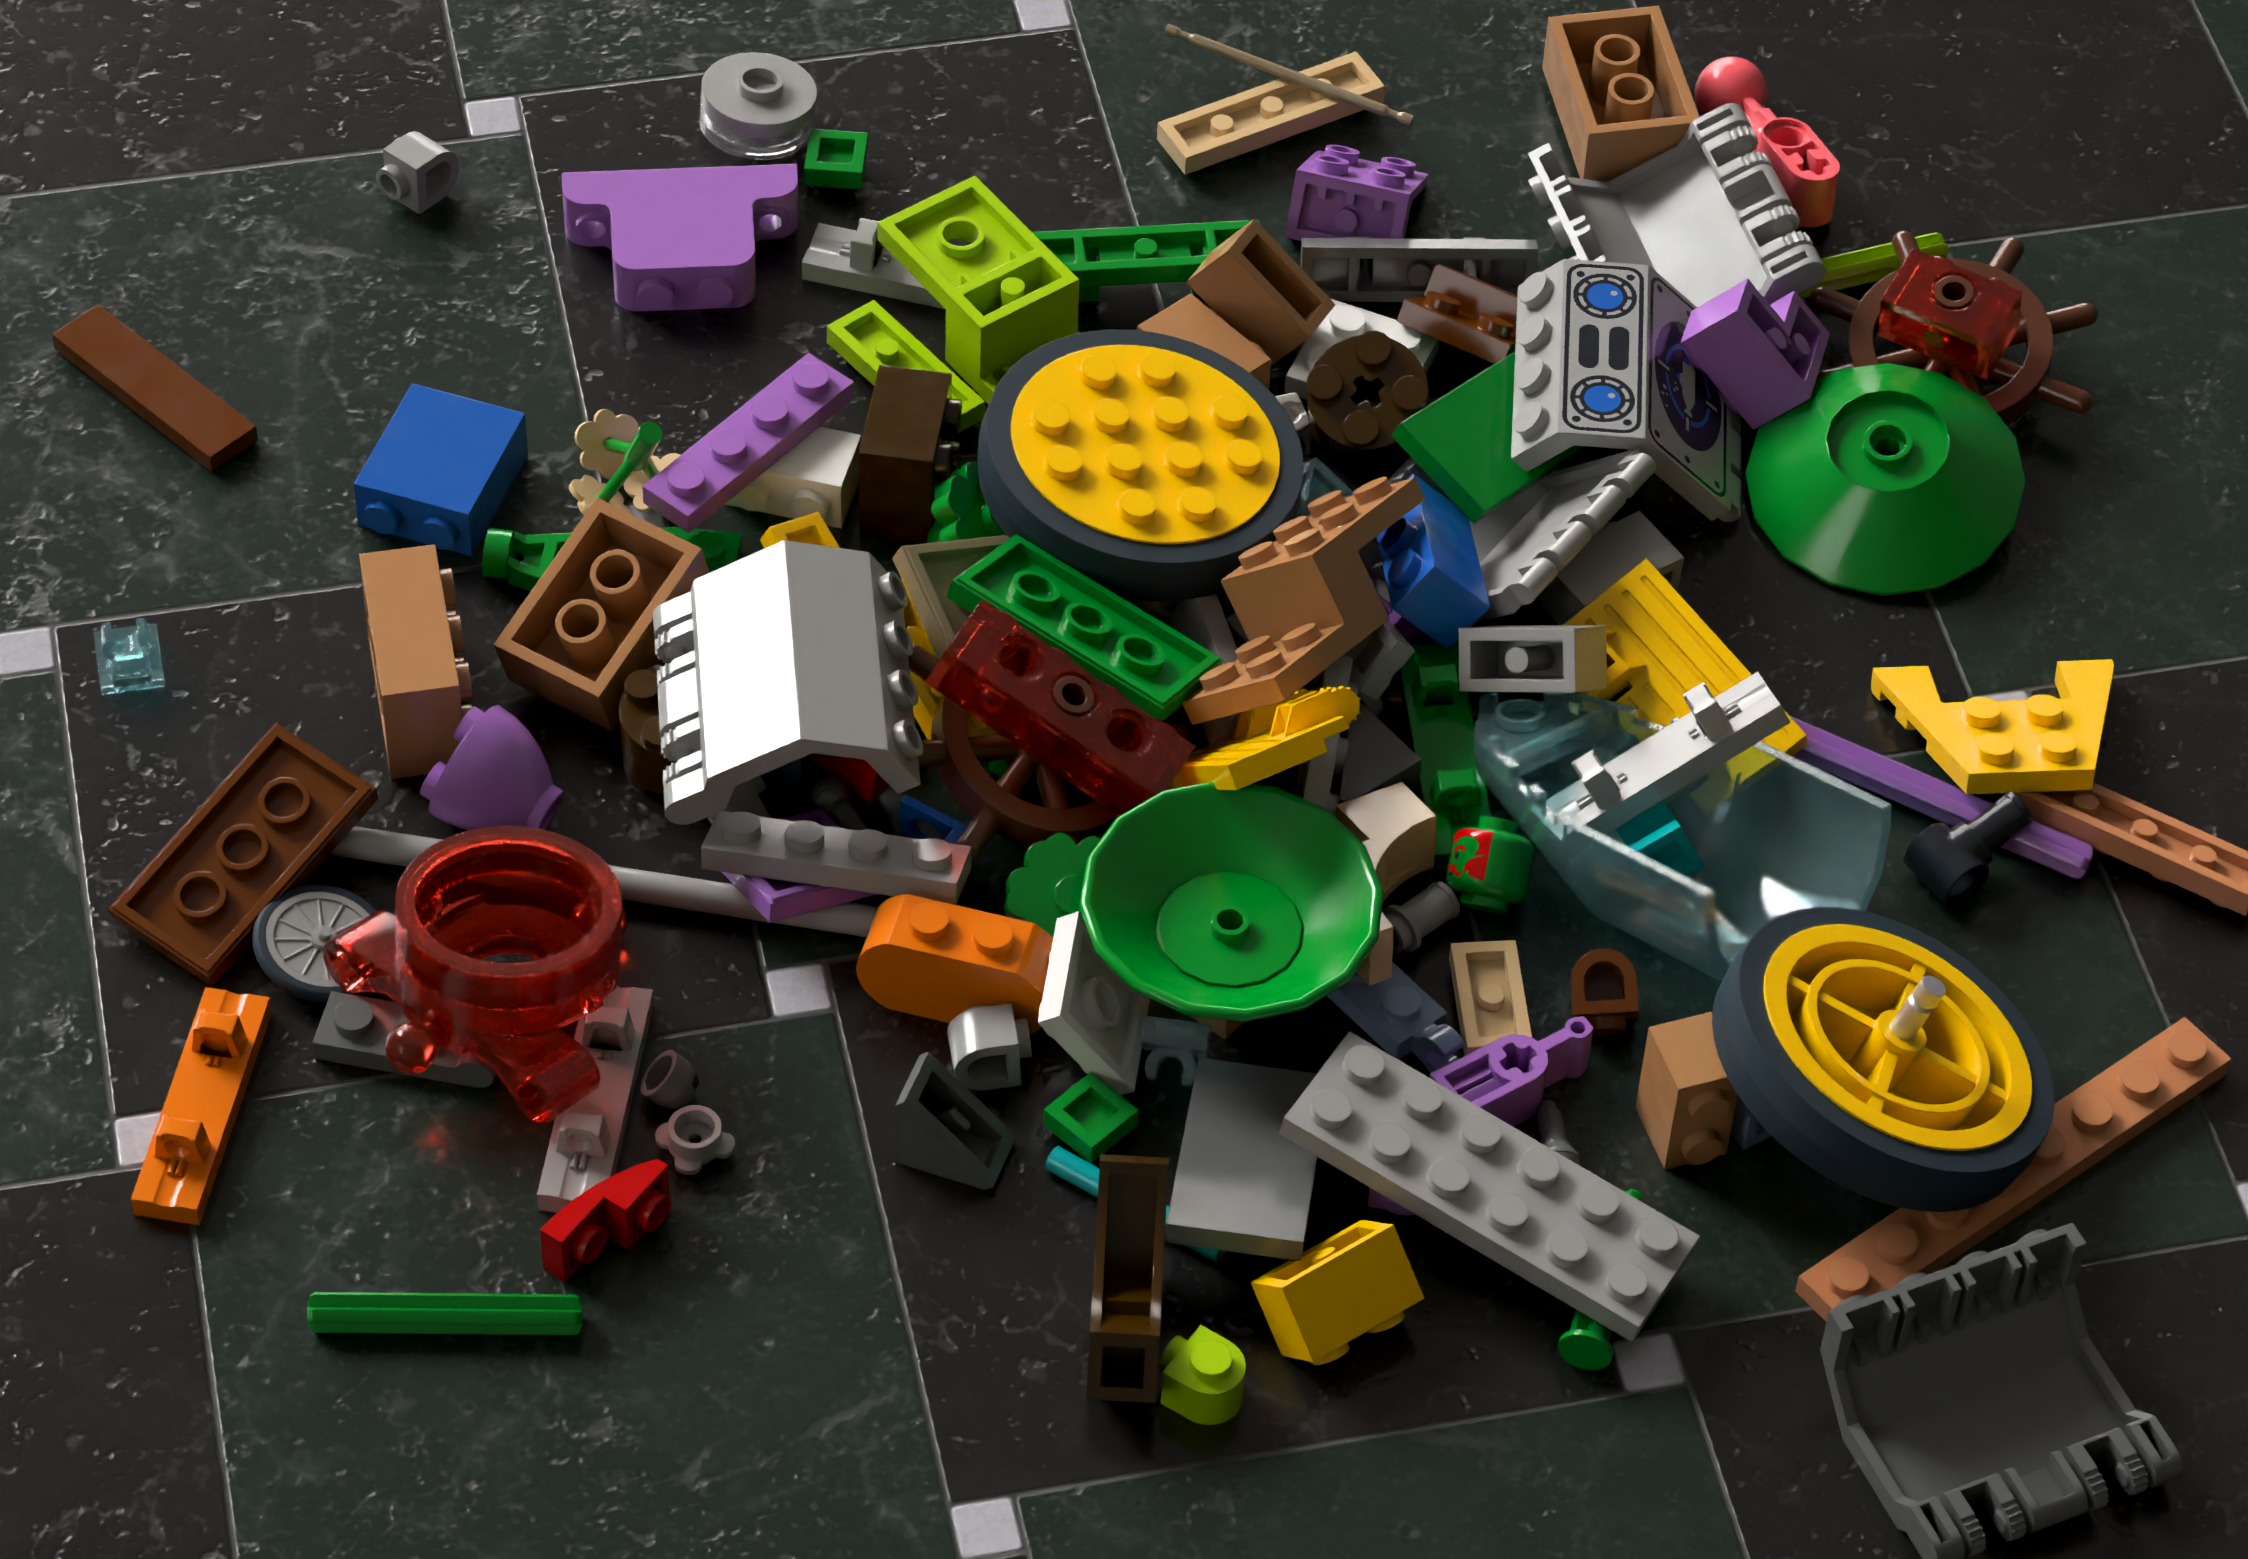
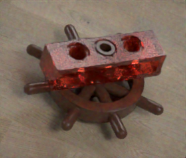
M983 599L979 602L940 659H937L916 644H913V654L908 657L909 670L942 694L934 711L931 740H922L923 754L918 756L919 767L936 765L951 795L972 817V820L956 842L959 845L972 846V861L979 856L994 833L1029 846L1039 841H1046L1056 833L1068 835L1073 839L1076 846L1087 837H1098L1108 830L1117 817L1156 794L1167 790L1196 747L1187 741L1189 729L1186 724L1180 721H1158L1126 699L1118 689L1103 683L1074 663L1063 651L1051 647L1019 625L1011 615L997 610ZM967 712L998 732L999 735L968 737ZM1005 760L1008 768L996 783L979 762ZM1063 778L1095 799V801L1071 808ZM1029 781L1037 782L1044 807L1018 798Z

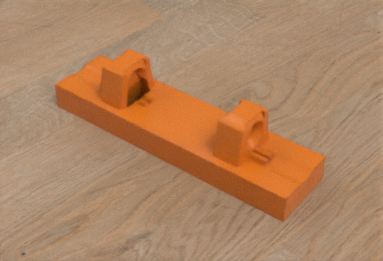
M205 987L131 1197L133 1215L200 1225L272 1015L270 997L253 994H235L227 990Z

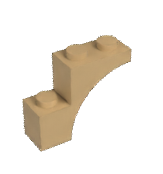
M1403 782L1336 805V818L1367 848L1384 891L1383 902L1406 880L1434 867L1436 815ZM1383 912L1381 913L1379 939L1357 970L1358 975L1369 986L1392 978L1393 925Z

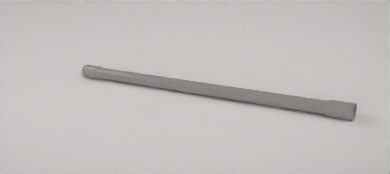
M354 826L329 854L768 922L733 884L357 826ZM847 902L772 923L867 937L879 906Z

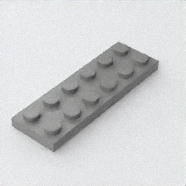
M1350 1031L1286 1114L1279 1134L1631 1342L1638 1335L1693 1253L1700 1237L1698 1234Z

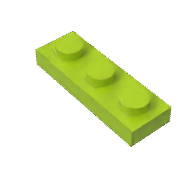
M875 300L827 325V343L873 386L875 385L879 365L952 373V399L962 400L959 433L983 420L985 416V401Z

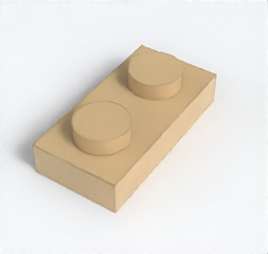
M1516 940L1451 943L1449 963L1461 1038L1464 1040V1056L1501 1037L1511 1034L1526 1035L1532 1038Z

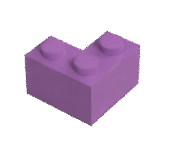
M1746 279L1692 310L1680 343L1684 347L1685 354L1690 363L1698 370H1703L1718 387L1727 407L1732 412L1739 413L1754 430L1811 398L1830 333L1795 291L1769 304L1751 281Z

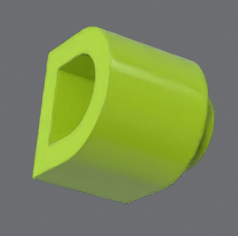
M1202 1325L1198 1327L1189 1340L1180 1335L1175 1336L1165 1348L1158 1364V1371L1162 1373L1161 1404L1198 1424L1216 1425L1230 1420L1238 1413L1243 1402L1246 1363L1241 1350L1231 1341Z

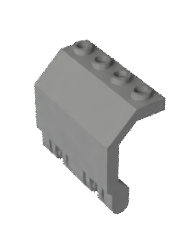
M1736 103L1722 105L1693 120L1678 146L1608 182L1567 177L1549 143L1528 153L1538 173L1537 176L1528 181L1544 211L1554 206L1557 215L1547 220L1562 250L1564 251L1573 246L1577 255L1569 259L1649 265L1696 307L1703 305L1746 279H1749L1766 301L1772 304L1793 291L1798 294L1816 285L1823 279L1826 273V268L1817 250L1812 246L1813 243L1806 232L1802 233L1801 230L1799 232L1794 231L1798 228L1800 218L1796 210L1793 209V205L1774 168L1771 166L1772 164L1764 152L1760 153V151L1753 152L1757 149V144H1759L1757 141L1758 137L1754 130H1752V126L1742 107Z
M783 540L694 579L690 592L662 603L654 609L655 655H658V660H663V663L668 662L664 666H660V670H657L661 754H664V758H668L669 762H676H671V765L666 766V770H663L665 816L670 822L687 825L727 809L736 785L812 753L866 760L898 794L921 784L918 756L923 754V744L915 727L913 706L918 703V694L910 677L908 657L913 654V644L905 627L903 610L908 605V595L902 580L894 571L887 572L870 552Z

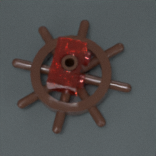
M1899 231L1892 239V246L1901 268L1878 281L1861 300L1824 286L1816 287L1810 294V302L1814 308L1851 322L1848 339V364L1821 370L1818 372L1816 379L1838 369L1884 363L1938 372L1985 398L2007 426L2025 415L2039 398L2078 414H2084L2092 407L2093 399L2087 391L2052 378L2049 375L2052 363L2053 335L2094 324L2098 318V310L2093 304L2086 302L2046 312L2037 296L2025 284L2011 275L2024 253V244L2016 237L2004 240L1990 264L1987 265L1971 260L1931 256L1920 251L1912 233ZM1879 334L1880 337L1908 348L1876 356L1873 343L1876 335ZM2025 343L2027 356L2023 365L2002 358L2007 347ZM1974 374L1987 380L1988 378L2005 385L1983 396ZM1883 451L1879 453L1887 456L1895 455L1893 452Z

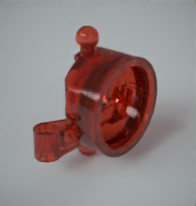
M521 826L486 827L450 836L420 853L408 865L399 880L395 895V916L384 910L375 911L328 941L323 947V959L331 977L344 990L350 993H385L403 1006V1013L410 1022L397 1025L388 1034L384 1047L388 1062L397 1071L410 1075L426 1071L435 1062L439 1049H443L456 1057L464 1055L469 1051L494 1069L510 1090L517 1106L530 1120L538 1124H547L563 1113L564 1110L569 1109L599 1087L601 1081L600 1072L594 1058L584 1046L561 1031L560 1027L577 1021L581 1017L601 1008L603 1001L609 993L619 986L621 938L625 935L628 920L625 909L622 907L621 889L614 872L599 855L585 845L564 835L538 828ZM512 953L526 955L536 961L496 963L482 961L481 959L490 955Z

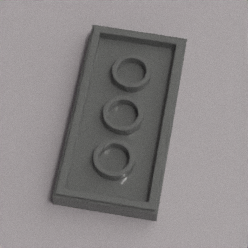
M1198 1058L1167 1217L1166 1243L1296 1261L1302 1260L1318 1157L1279 1134L1284 1117L1317 1073Z

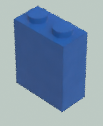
M412 383L354 482L358 526L372 529L381 534H391L428 545L435 544L437 549L473 556L528 456L525 413Z

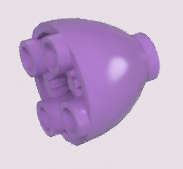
M499 705L492 706L486 712L475 706L472 707L456 729L454 739L460 744L452 754L447 765L441 761L438 762L431 769L420 789V795L430 800L428 808L430 815L447 824L469 831L499 833L528 829L534 834L540 835L559 810L565 796V791L553 784L549 766L540 746L529 730L515 716Z

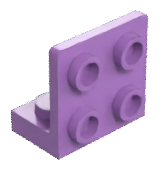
M1326 145L1325 151L1317 150L1296 170L1284 238L1301 241V238L1346 237L1404 239L1411 203L1426 187L1428 174L1415 171L1416 164L1405 159L1383 157L1381 163L1359 159L1360 152L1356 149L1341 145Z

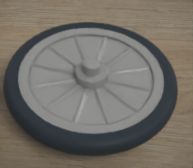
M304 885L288 890L264 907L259 913L253 928V949L264 973L286 992L309 1001L327 1003L331 991L356 996L364 994L381 980L391 959L390 934L379 913L358 895L334 886Z

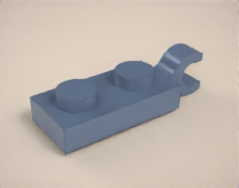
M1393 962L1392 978L1369 986L1356 972L1351 981L1327 995L1330 1000L1389 1055L1399 1060L1413 1052L1424 1063L1430 1073L1458 1060L1453 1053L1464 1047V1040L1452 1027L1447 1025L1448 1012Z

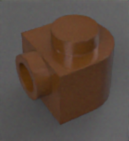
M1600 948L1587 952L1576 962L1571 974L1572 1018L1584 1016L1594 1027L1592 1036L1622 1034L1627 1031L1626 1022L1639 1021L1638 985L1635 968L1625 955L1613 949Z

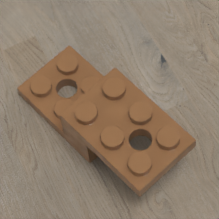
M1381 477L1362 485L1353 492L1354 495L1345 498L1341 490L1323 495L1307 506L1311 513L1310 515L1297 517L1277 527L1273 531L1276 537L1275 541L1259 544L1238 557L1241 566L1223 578L1221 583L1249 642L1240 646L1235 651L1238 660L1220 665L1199 678L1202 687L1181 702L1192 725L1287 700L1390 619L1358 550L1426 500L1415 477L1390 484L1387 477Z

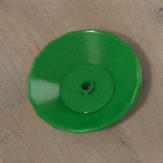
M1891 363L1838 369L1816 379L1810 399L1762 424L1758 428L1745 472L1754 519L1785 560L1829 586L1879 596L1938 589L1983 566L2015 528L2026 486L2016 437L1985 398L1942 373ZM1883 451L1893 452L1895 455L1887 456L1879 453Z
M1211 781L1162 791L1117 817L1086 859L1079 907L1095 952L1133 991L1184 1015L1248 1022L1304 1010L1351 981L1379 939L1384 891L1366 846L1328 809L1276 786L1250 784L1238 790H1217Z

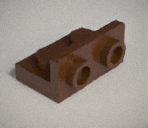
M1440 264L1434 267L1424 296L1404 299L1396 321L1495 364L1515 352L1517 295L1445 264Z

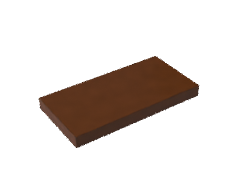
M276 722L108 908L110 917L114 922L210 987H213L253 942V928L259 913L273 899L279 898L288 890L302 886L379 799L377 790L374 786Z

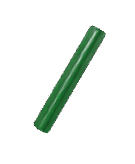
M314 1292L310 1294L308 1301L307 1320L310 1331L314 1333L577 1335L581 1332L583 1325V1303L581 1297L575 1294Z

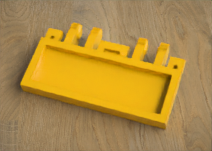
M1647 558L1563 624L1606 626V661L1609 665V668H1607V689L1578 692L1571 706L1580 716L1587 717V715L1597 711L1600 706L1606 704L1624 688L1628 687L1630 690L1611 706L1641 742L1691 712L1682 695L1697 685L1705 682L1715 698L1752 675ZM1786 713L1791 723L1664 799L1666 804H1671L1705 776H1708L1710 780L1693 792L1691 797L1710 818L1728 802L1735 803L1808 744L1807 735Z
M1326 687V689L1320 688V691L1301 688V690L1295 692L1285 701L1240 712L1233 736L1157 766L1166 790L1211 781L1217 790H1238L1328 752L1324 739L1350 729L1349 724H1351V721L1357 720L1356 716L1361 714L1359 711V700L1361 698L1357 697L1351 690V687Z

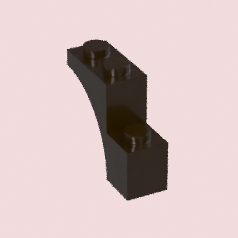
M1100 1154L1087 1400L1156 1403L1169 1158Z

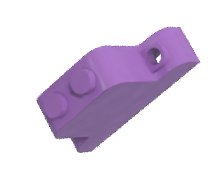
M797 164L562 173L565 234L571 242L577 245L587 247L604 246L612 251L614 297L618 305L629 311L736 308L748 304L756 295L755 244L761 240L785 238L793 234L799 225Z

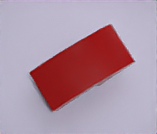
M654 1159L633 1166L594 1185L556 1213L540 1229L543 1269L565 1282L582 1263L590 1264L598 1257L605 1246L607 1237L629 1250L645 1231L652 1232L656 1230L668 1215L672 1202L669 1194L668 1165L659 1159Z

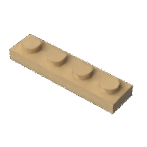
M1356 51L1299 72L1376 102L1384 103L1385 85ZM1280 78L1158 122L1157 140L1186 175L1365 109Z

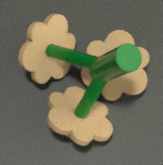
M601 409L594 415V422L587 421L578 426L575 431V442L583 450L580 455L581 465L588 470L597 469L602 477L610 480L607 484L599 483L592 476L584 475L580 480L574 479L570 483L569 491L578 500L577 505L583 515L586 514L596 498L632 514L630 509L623 504V496L618 491L624 484L626 493L634 498L633 504L636 510L642 513L649 512L652 509L643 503L642 486L677 459L680 454H667L661 459L653 455L663 435L661 428L656 423L644 422L638 427L637 421L632 416L626 414L615 416L612 411Z

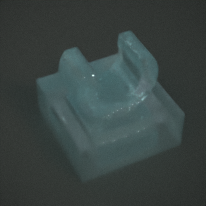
M136 618V626L113 629L111 622H106L101 625L100 631H93L102 695L165 686L156 623L148 624L145 618Z
M1143 1016L1140 1044L1143 1050L1152 1051L1145 1063V1072L1149 1082L1157 1083L1160 1064L1168 1058H1175L1184 1066L1182 1085L1191 1087L1194 1083L1197 1068L1193 1056L1208 1058L1211 1040L1210 1025Z

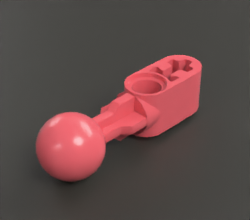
M1723 57L1710 63L1699 75L1695 86V102L1701 115L1703 116L1728 103L1740 105L1752 126V130H1754L1758 137L1757 141L1759 144H1757V149L1753 152L1760 151V153L1764 152L1772 164L1771 166L1774 168L1793 205V209L1796 210L1800 218L1798 226L1819 227L1827 224L1832 219L1840 170L1838 160L1807 124L1793 118H1777L1769 108H1764L1768 96L1767 83L1761 71L1753 63L1740 57Z

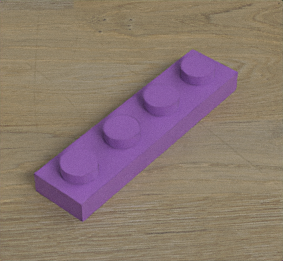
M806 354L642 486L643 503L690 533L854 399V381L812 354Z

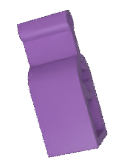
M1582 1016L1569 1019L1565 1023V1028L1540 1041L1526 1035L1511 1034L1504 1036L1430 1073L1429 1078L1515 1127L1538 1113L1537 1108L1539 1103L1543 1101L1544 1088L1565 1077L1577 1078L1585 1072L1588 1067L1594 1027Z

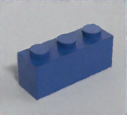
M1412 474L1410 478H1416L1426 500L1377 536L1392 609L1448 650L1459 639L1458 628L1471 627L1490 608V603L1469 518L1455 504L1415 474Z

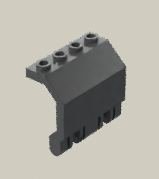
M2073 1223L2050 1231L2044 1229L2032 1231L2024 1235L2016 1243L1989 1253L1985 1251L1973 1252L1962 1258L1956 1265L1928 1275L1925 1273L1912 1274L1901 1280L1895 1287L1867 1297L1864 1295L1851 1296L1840 1302L1834 1309L1829 1310L1820 1351L1842 1439L1898 1530L1907 1533L1922 1559H1963L1965 1554L1967 1557H1971L1984 1552L1986 1541L1983 1527H1981L1971 1508L1979 1504L1983 1507L1994 1527L1998 1529V1533L2006 1541L2016 1540L2023 1537L2026 1532L2031 1534L2087 1512L2088 1508L2089 1510H2095L2106 1506V1503L2109 1502L2108 1488L2105 1484L2106 1481L2103 1480L2102 1474L2098 1472V1468L2094 1461L2099 1459L2104 1461L2115 1480L2120 1483V1487L2128 1495H2135L2145 1491L2147 1487L2153 1488L2182 1476L2183 1465L2180 1454L2156 1416L2135 1409L2088 1337L2075 1284L2087 1243Z

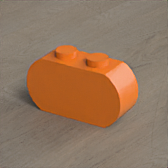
M901 894L887 899L877 909L856 964V973L863 989L875 1001L887 1009L950 1023L957 1015L973 1006L1012 1003L1014 1019L1027 1018L1029 1034L1031 1035L1042 1027L1038 1023L1039 1006L1042 1002L1053 937L1035 923L910 894Z

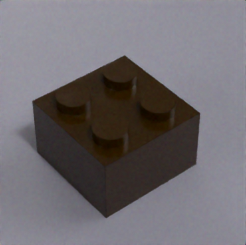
M879 365L859 449L860 537L911 544L928 543V532L936 520L931 512V506L935 500V487L950 478L951 473L960 468L961 442L951 441V436H958L962 413V400L952 399V373Z

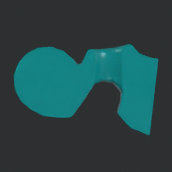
M1664 800L1616 828L1617 833L1626 846L1625 849L1654 896L1705 867Z

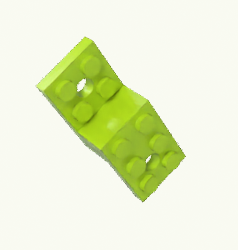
M976 176L877 222L878 241L946 309L945 360L988 405L1002 377L1021 358L1038 347L1056 339L1080 333L1078 331L1079 278ZM956 239L961 242L973 243L966 246H956L948 241Z

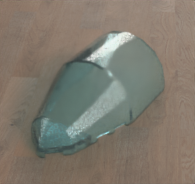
M1488 692L1480 697L1478 721L1475 723L1474 757L1479 777L1589 913L1722 982L1732 960L1741 948L1763 925L1782 914L1811 907H1839L1866 911L1883 871L1891 828L1892 804L1759 741L1664 799L1705 865L1701 870L1686 877L1627 847L1616 829L1604 835L1573 819L1566 811L1555 813L1546 804L1547 799L1580 780L1579 775L1571 764L1574 760L1594 750L1602 765H1605L1667 726L1638 719L1637 707L1581 693L1543 692V701L1511 699L1499 702V692ZM1674 717L1670 721V724H1672L1680 718Z

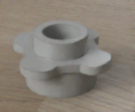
M689 1105L678 1109L672 1114L668 1123L661 1124L655 1133L656 1144L660 1148L669 1150L675 1158V1169L685 1175L697 1174L703 1165H706L715 1158H728L735 1150V1139L731 1134L722 1132L719 1116L712 1109L701 1105ZM701 1140L699 1143H690L689 1141Z

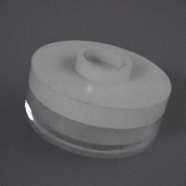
M758 52L727 56L712 64L702 78L699 109L700 129L714 146L738 157L767 160L788 156L803 148L809 141L810 128L813 129L817 98L816 84L804 68L784 57Z

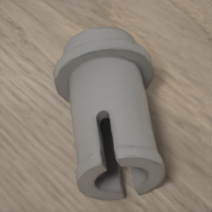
M1440 881L1437 883L1433 882L1428 885L1427 889L1403 905L1392 904L1383 909L1382 912L1393 925V953L1398 954L1402 951L1411 953L1417 950L1422 943L1423 937L1459 915L1460 905L1458 899L1448 885Z

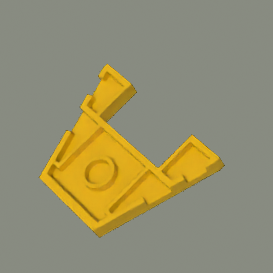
M2112 659L2057 661L2054 682L2061 699L2050 695H2034L2027 700L1995 701L1987 697H1973L1965 702L1942 703L1928 666L1873 668L1871 691L1879 701L1886 700L1887 698L1896 707L1895 718L1906 730L1919 731L1927 740L1926 752L1966 795L2006 793L2008 791L2022 793L2092 790L2112 685L2114 663Z

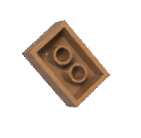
M1659 5L1548 17L1542 69L1580 179L1608 182L1679 145L1691 122L1700 116Z
M596 498L493 644L508 680L613 732L620 722L619 703L627 676L636 670L648 669L660 664L662 661L661 659L658 660V655H655L654 609L662 603L690 592L694 579L710 573L702 548Z
M435 544L359 554L368 639L391 779L429 774L431 769L440 761L447 765L452 754L460 744L454 739L456 729L466 713L472 708L471 704L461 705L462 701L473 700L468 662H464L463 657H454V654L464 653L460 615H456L455 610L446 611V607L456 606L452 569L439 570Z

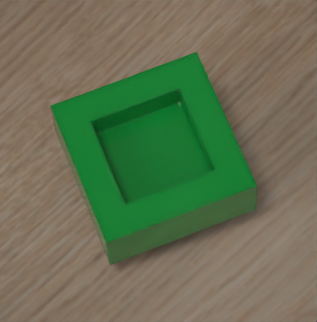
M810 128L804 166V185L862 190L868 154V133Z
M1090 1072L1044 1109L1043 1125L1085 1160L1093 1163L1100 1157V1154H1104L1138 1126L1139 1110Z

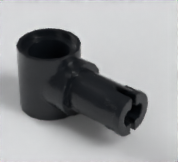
M2008 791L1968 824L1959 822L1950 829L1945 823H1936L1923 830L1908 846L1903 862L1947 907L1954 908L1970 900L1985 884L1989 876L1990 868L1988 865L1993 860L1991 854L2033 823L2031 813L2018 796Z

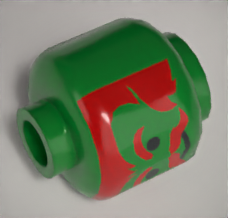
M1480 816L1478 827L1461 828L1454 834L1445 884L1451 888L1455 895H1458V902L1461 907L1493 914H1507L1509 905L1519 904L1526 899L1534 864L1535 847L1528 839L1516 834L1518 823L1497 817Z

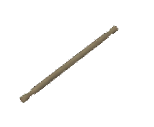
M1167 24L1164 33L1171 37L1185 39L1192 45L1378 115L1392 117L1411 127L1414 123V115L1406 112H1397L1382 103L1196 33L1190 34L1182 31L1179 27L1172 24Z

